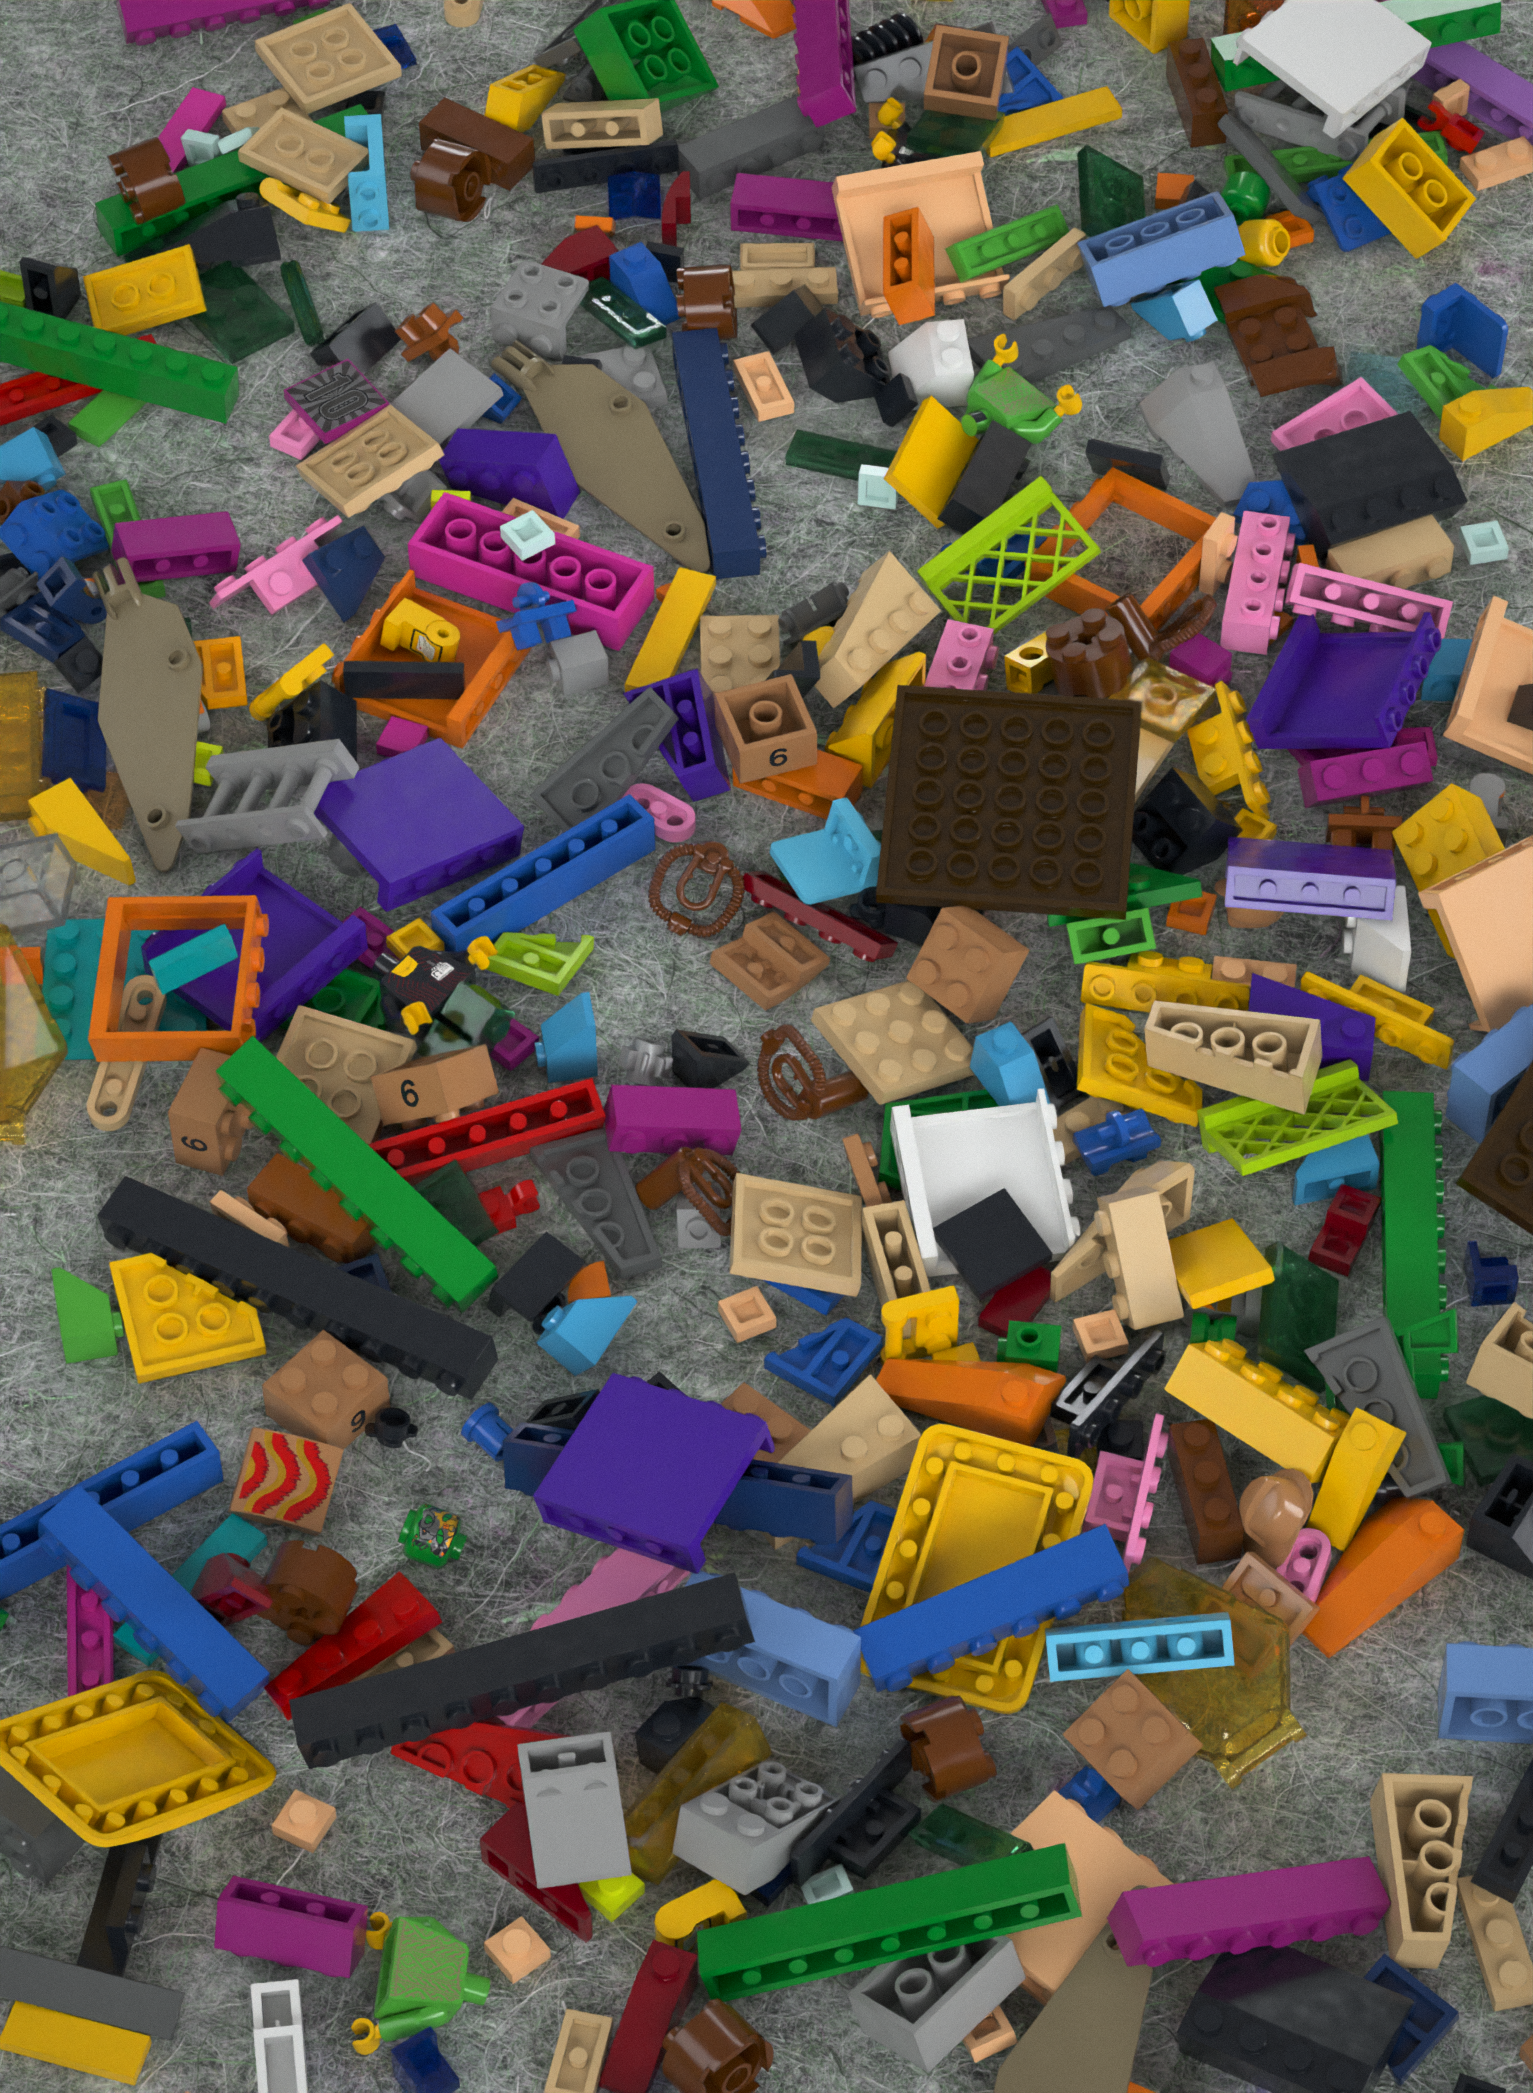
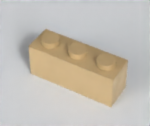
M659 98L556 103L541 113L546 149L649 145L663 135Z
M1429 515L1328 549L1326 569L1407 589L1409 586L1430 579H1437L1444 574L1450 573L1454 544L1434 516Z
M1145 1185L1098 1197L1099 1210L1094 1213L1095 1223L1100 1236H1105L1108 1252L1103 1254V1261L1108 1277L1110 1279L1114 1278L1117 1294L1112 1296V1304L1119 1321L1122 1320L1123 1324L1137 1330L1184 1318L1159 1192Z
M905 1200L863 1207L862 1242L881 1308L888 1301L931 1291ZM911 1318L903 1326V1340L911 1337Z

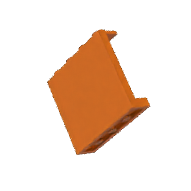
M409 569L403 579L393 585L389 598L383 607L375 610L370 625L363 635H358L355 638L351 652L344 661L424 662L422 656L400 645L394 651L380 645L385 619L404 598H407L445 618L444 620L452 623L460 631V641L454 662L464 663L466 690L459 699H353L357 701V710L389 721L391 716L428 726L429 737L441 738L444 742L463 749L531 648L517 651L511 631L499 633L496 622L503 619L416 588L415 572ZM340 661L334 668L332 683L335 685V689L345 694L344 661Z

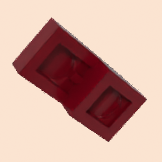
M682 171L666 195L661 222L662 244L677 247L676 224H691L690 171Z
M1341 1184L1327 1210L1325 1223L1310 1249L1308 1263L1348 1277L1366 1241L1381 1205L1382 1198Z

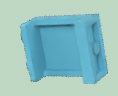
M381 114L344 116L346 138L367 147L369 150V164L362 171L348 173L352 230L355 232L389 230Z

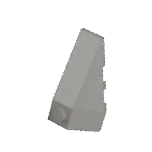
M1214 361L1178 368L1140 402L1139 409L1151 435L1158 442L1164 441L1173 450V457L1180 464L1185 462L1197 474V481L1223 507L1237 505L1248 483L1257 482L1227 387Z

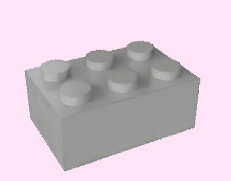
M1002 1935L878 1965L848 1994V1997L864 2034L926 2072H930L1023 1982L1026 1976L1012 1939Z

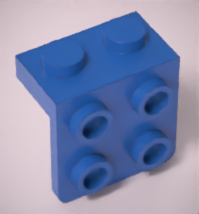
M1353 164L1339 170V175L1329 179L1327 175L1311 181L1307 184L1309 190L1306 192L1312 201L1321 207L1331 231L1343 252L1352 251L1392 234L1342 179Z
M1456 282L1437 295L1429 296L1421 307L1422 313L1417 334L1416 350L1432 345L1445 353L1454 348L1492 379L1499 376L1502 371L1509 329L1505 320Z
M62 489L21 501L0 527V539L31 574L35 571L38 573V581L62 556L75 563V561L109 549L102 526L90 518L82 509L75 496Z

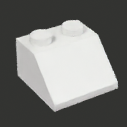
M964 319L926 322L888 352L891 378L893 379L899 373L910 378L918 401V405L912 410H918L923 400L931 395L943 407L968 406L966 395L974 381V371Z
M1396 886L1392 921L1345 917L1346 928L1350 929H1343L1342 952L1343 954H1350L1351 971L1358 976L1361 974L1405 995L1411 957V942L1405 886Z

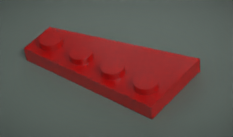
M399 1571L346 1616L338 1634L324 1635L269 1682L264 1689L270 1701L289 1721L292 1719L289 1700L347 1684L443 1622L435 1607Z
M481 1720L474 1722L466 1728H453L429 1735L421 1741H407L391 1746V1755L439 1777L450 1778L465 1785L466 1789L481 1796L487 1795L506 1804V1807L510 1809L517 1801L525 1806L517 1744L572 1736Z

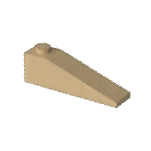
M1159 1160L1146 1169L1141 1168L1135 1171L1118 1192L1145 1185L1157 1190L1168 1233L1190 1219L1195 1168L1186 1162ZM1095 1220L1051 1272L1050 1298L1055 1303L1106 1272L1103 1261V1254L1108 1252L1105 1236H1100Z

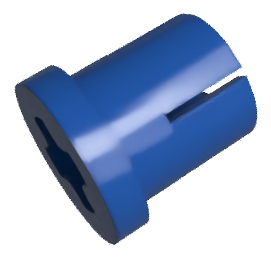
M489 1402L479 1407L467 1419L462 1427L461 1435L468 1442L475 1441L489 1456L498 1462L503 1460L502 1441L514 1429L499 1416V1409Z

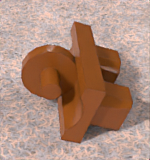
M434 302L423 308L417 316L411 314L406 317L395 330L398 336L407 344L401 355L407 362L429 351V356L434 361H437L449 348L459 355L458 341L448 333V330L461 322L464 317L457 310L445 315Z
M1360 795L1359 807L1344 806L1343 814L1328 815L1325 842H1330L1331 845L1356 847V843L1371 844V848L1392 850L1394 856L1397 843L1392 831L1402 824V816H1384V807H1369V795Z

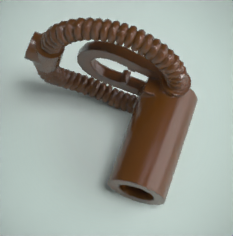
M1131 592L1116 599L1105 608L1108 616L1115 618L1122 624L1127 644L1139 661L1146 659L1151 664H1155L1163 658L1162 655L1176 648V646H1180V644H1184V642L1191 640V638L1200 633L1210 621L1217 603L1210 594H1207L1202 599H1198L1190 604L1183 614L1174 623H1171L1168 629L1162 630L1161 633H1157ZM1197 614H1200L1196 620L1192 619Z
M710 840L704 841L701 844H694V846L687 843L684 846L682 844L674 846V849L671 848L670 852L667 851L666 855L662 856L663 859H659L660 863H657L656 872H653L654 876L651 877L650 884L652 885H649L650 889L648 890L650 893L648 894V898H650L648 902L651 903L650 908H653L652 912L656 916L667 922L668 930L680 936L685 935L687 931L688 934L697 935L698 938L701 935L703 938L706 935L707 937L715 936L716 932L720 933L721 930H724V927L728 925L727 923H730V920L736 915L735 912H738V908L741 907L740 904L743 902V894L745 893L743 890L745 886L742 885L744 880H741L743 876L740 875V870H737L738 868L734 866V861L729 859V852L726 847L719 842ZM692 855V860L676 885V897L686 909L700 911L709 907L716 898L724 875L727 873L730 876L732 885H734L732 887L733 897H731L730 904L727 905L725 911L722 912L723 914H720V917L712 922V925L691 924V919L675 911L672 913L661 904L659 895L661 891L659 890L662 889L660 887L662 886L661 882L664 881L662 878H665L666 871H668L670 865L678 857ZM696 868L714 876L712 884L708 886L710 890L707 897L698 903L690 902L684 895L685 884L689 878H693V872Z
M784 1024L776 1030L770 1029L760 1037L763 1043L757 1063L759 1086H761L760 1089L766 1102L783 1118L791 1121L807 1120L808 1118L819 1119L867 1099L869 1091L851 1070L826 1079L822 1063H819L820 1059H817L818 1056L794 1026ZM787 1037L804 1060H806V1063H809L808 1066L810 1070H813L812 1074H814V1079L811 1081L800 1062L789 1053L780 1054L774 1059L772 1064L773 1080L794 1108L788 1107L775 1094L776 1092L773 1090L774 1087L772 1086L768 1071L772 1056L777 1053ZM783 1063L791 1067L795 1074L793 1076L794 1080L798 1079L803 1087L798 1096L782 1075Z
M682 1147L637 1182L635 1186L637 1195L647 1208L658 1210L682 1191L686 1199H690L689 1202L693 1203V1207L699 1210V1213L702 1214V1217H705V1220L708 1221V1224L711 1225L716 1233H719L721 1236H731V1217L724 1223L717 1213L712 1210V1207H709L706 1200H703V1197L697 1194L698 1191L695 1190L692 1184L695 1182L706 1198L718 1208L727 1209L731 1207L733 1185L718 1168L727 1173L732 1183L736 1173H740V1171H737L738 1168L734 1167L735 1165L731 1164V1161L723 1157L722 1154L707 1148L696 1147L691 1149L689 1147ZM705 1171L709 1173L712 1180H715L722 1187L725 1199L717 1195L711 1188V1181L707 1182L702 1174Z

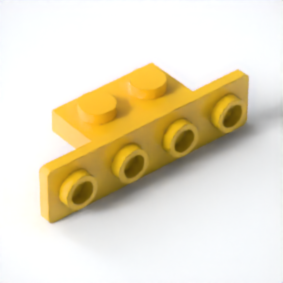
M1223 681L1215 684L1222 713L1187 729L1198 776L1214 796L1241 784L1247 806L1256 815L1268 820L1270 815L1267 803L1271 802V798L1266 786L1260 780L1259 773L1263 771L1262 764L1257 754L1252 750L1251 743L1255 740L1249 724L1243 717V713L1247 711L1246 704L1237 690L1231 691Z
M1146 950L1138 954L1131 953L1127 967L1086 962L1080 1000L1088 1004L1149 1013L1154 1000L1248 1011L1251 988L1247 984L1211 979L1213 965L1205 964L1200 958L1190 956L1181 957L1179 960L1164 958L1158 952Z
M1308 971L1302 976L1301 991L1375 1017L1374 1037L1381 1039L1385 1044L1398 1047L1417 1056L1425 1063L1434 1064L1443 1069H1447L1451 1064L1454 1040L1428 1027L1433 1020L1434 1008L1361 974L1350 990Z

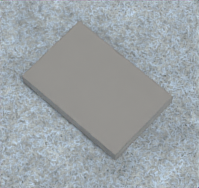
M449 348L390 404L437 441L443 451L458 428L468 429L504 394L501 387Z

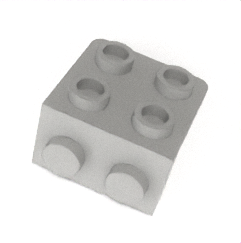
M526 260L521 262L491 306L493 340L512 346L514 341L518 340L539 356L561 361L567 352L565 325L589 290L588 280Z

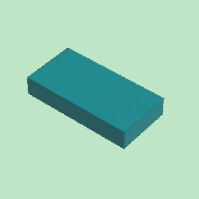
M223 924L151 959L148 963L155 982L162 995L238 958V954L231 934L226 925Z

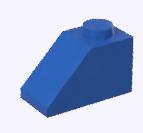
M642 242L609 255L610 288L649 333L681 319L678 315L676 299L661 263Z

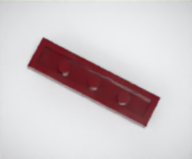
M763 870L745 872L742 879L744 880L742 885L745 886L743 890L751 893L750 899L753 902L764 907L772 908L775 906L785 912L784 917L801 926L809 924L819 930L818 935L821 938L835 944L845 943L854 948L852 953L862 960L875 962L878 959L893 957L898 945L897 941L823 902L811 905L803 903L791 885Z

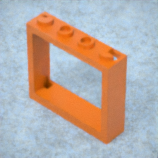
M1112 467L1102 479L1097 478L1093 482L1089 493L1081 502H1075L1069 511L1085 531L1112 502H1115L1196 542L1140 605L1158 632L1199 586L1203 537L1216 518ZM1066 523L1065 530L1073 531ZM1056 524L1051 529L1059 530V525ZM1047 537L1038 549L1034 548V554L1055 556L1057 537ZM1063 538L1061 557L1068 552L1078 539ZM1032 562L1030 581L1045 582L1052 576L1054 564ZM1072 574L1045 595V597L1080 615L1088 609L1099 608L1104 610L1105 615L1108 616L1105 608L1120 598V596L1076 574Z
M256 895L108 897L88 1041L97 1062L194 1061L200 1048L232 1056L250 1037L254 1036L256 1038V1025L254 1018H252L253 1008H258L260 1004V987L256 979L257 972H263L265 963L261 939L262 937H267L269 931L268 914H262ZM223 924L226 925L227 929H244L231 1031L118 1032L132 930L214 929Z

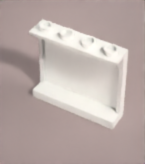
M1285 0L1282 6L1275 12L1273 10L1268 11L1257 26L1253 29L1247 28L1241 33L1236 42L1238 49L1233 63L1239 65L1249 56L1254 58L1326 113L1328 117L1323 131L1335 139L1345 129L1423 68L1432 42L1376 0Z
M1044 1088L1037 1090L1036 1102L917 1117H911L909 1105L892 1107L890 1131L903 1199L905 1200L927 1277L959 1273L935 1241L933 1228L1003 1188L1007 1190L1053 1253L1052 1260L1049 1262L1062 1260L1081 1237L1078 1217L1070 1216L1068 1204L1073 1203L1071 1182L1069 1178L1063 1179L1060 1168L1065 1166L1062 1141H1055L1053 1129H1057L1056 1109L1054 1104H1047Z

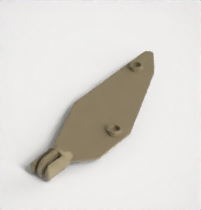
M518 340L514 341L512 346H508L502 351V357L498 355L492 360V368L525 393L543 432L557 435L576 483L581 489L688 569L701 573H707L710 570L705 523L645 402L593 364L550 365Z
M123 557L118 559L117 563L125 583L112 564L103 567V572L109 586L99 572L96 571L92 574L107 611L98 723L154 865L158 871L168 872L175 864L184 838L175 825L178 820L190 819L203 664L179 606L142 594L128 559Z
M1138 1885L1132 1888L1131 1890L1144 1889L1148 1887L1144 1885ZM1108 1922L1000 2066L993 2093L1128 2092L1154 1967H1149L1147 1964L1127 1967L1120 1949H1111L1117 1944V1941Z

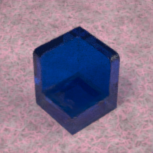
M628 172L608 176L609 217L615 221L630 218L660 219V175Z
M1477 1240L1467 1241L1464 1270L1471 1306L1513 1304L1519 1281L1517 1266L1509 1265L1506 1257L1480 1258Z
M431 2026L390 2050L394 2077L405 2093H452L460 2088L458 2076L438 2050L437 2034Z

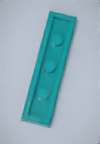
M231 1514L171 1576L190 1594L208 1559L221 1553H234L250 1563L268 1545L267 1535L239 1516ZM125 1622L113 1634L115 1644L149 1667L159 1655L155 1651L149 1654L143 1650L133 1637L135 1631Z

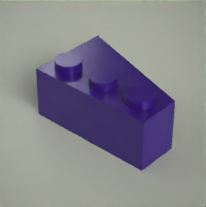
M458 428L443 450L444 456L438 459L451 488L459 491H471L472 495L506 506L515 498L564 519L580 494L579 487L556 434Z
M698 668L623 693L629 704H631L647 688L651 687L679 718L658 749L693 802L731 790L723 744L715 726L714 696Z
M1252 973L1248 1011L1320 1019L1322 1059L1319 1069L1351 1059L1358 1065L1359 1078L1362 1081H1369L1374 1046L1375 1017Z

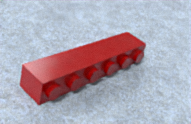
M589 1078L368 1145L413 1188L529 1154L530 1147L603 1128L606 1115L593 1078Z

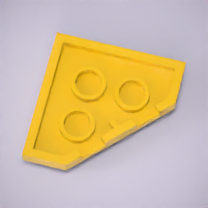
M1086 1003L1080 1015L1077 1090L1084 1091L1092 1097H1103L1125 1104L1133 1110L1142 1108L1144 1111L1165 1117L1174 1123H1184L1196 1127L1199 1122L1197 1110L1202 1109L1203 1089L1191 1079L1183 1081L1178 1075L1147 1066L1146 1044L1133 1033L1136 1025L1125 1015Z
M153 1253L109 1262L138 1384L267 1354L257 1310L253 1306L243 1301L238 1303L219 1293V1288L191 1273L186 1275L167 1265L166 1260Z

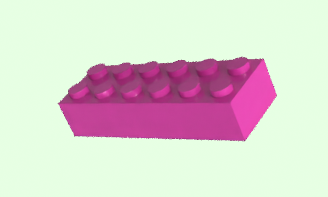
M446 492L443 493L408 542L410 570L415 572L416 578L512 613L520 611V608L516 609L512 604V599L517 597L519 587L523 583L535 582L543 591H547L550 595V600L545 603V606L570 600L574 601L577 611L567 615L571 634L578 635L596 630L602 645L620 651L655 599L654 566L553 531L555 533L554 545L522 561L500 536V526L516 517Z

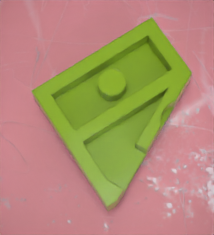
M503 932L494 944L498 953L496 956L488 957L490 965L486 970L559 996L594 949V937L581 935V942H556V934L539 933L537 935H527L524 933Z

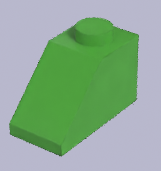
M1148 908L1126 912V920L1094 918L1066 924L1074 965L1156 949Z
M60 1267L52 1268V1279L66 1364L118 1355L116 1338L124 1337L120 1311L111 1312L109 1295Z

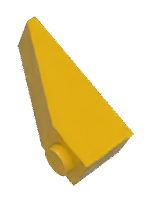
M532 64L491 83L484 116L521 133L529 130L565 81L566 74Z
M1530 387L1473 390L1443 406L1439 439L1464 461L1533 425V390Z
M71 778L28 800L32 817L28 818V823L38 840L45 838L55 852L130 886L136 882L131 858Z
M1356 1407L1334 1449L1306 1528H1313L1323 1532L1333 1547L1345 1552L1407 1432Z

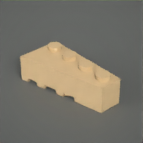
M890 551L862 573L858 581L860 583L859 586L851 594L846 604L848 606L837 621L830 641L825 644L818 657L821 678L814 686L833 708L865 684L941 611Z
M1154 1000L1144 1029L1147 1066L1305 1115L1322 1059L1320 1019Z
M1513 1302L1482 1342L1466 1384L1478 1389L1483 1395L1495 1398L1518 1410L1523 1416L1533 1419V1324L1524 1318L1526 1310Z
M870 1374L778 1463L852 1475L854 1504L910 1471L922 1434ZM760 1531L775 1550L797 1538L791 1536L777 1538L771 1536L768 1532Z
M1382 1773L1371 1797L1370 1808L1379 1878L1391 1902L1390 1907L1384 1914L1389 1957L1402 1968L1437 1969L1449 1945L1457 1895L1458 1871L1462 1861L1463 1835L1468 1817L1467 1806L1473 1776Z

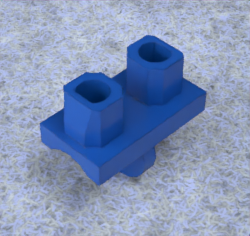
M535 582L523 583L517 591V597L512 599L513 606L516 609L520 608L521 611L516 612L512 618L497 621L499 633L511 631L517 651L543 643L537 625H541L547 644L555 640L571 637L567 615L577 611L574 601L570 600L545 606V603L550 600L549 593L543 591Z
M1142 1108L1121 1115L1118 1110H1113L1106 1113L1105 1122L1073 1133V1142L1093 1176L1109 1172L1112 1164L1123 1160L1134 1163L1147 1158L1148 1151L1161 1146V1138L1150 1126Z

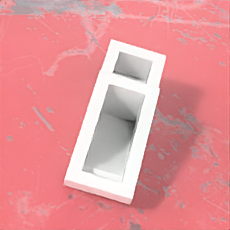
M299 1980L250 1984L258 2093H308Z

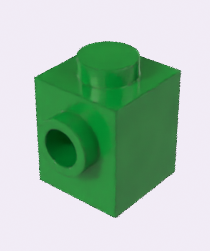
M1009 1320L1007 1338L999 1337L996 1362L1027 1363L1058 1373L1062 1326Z

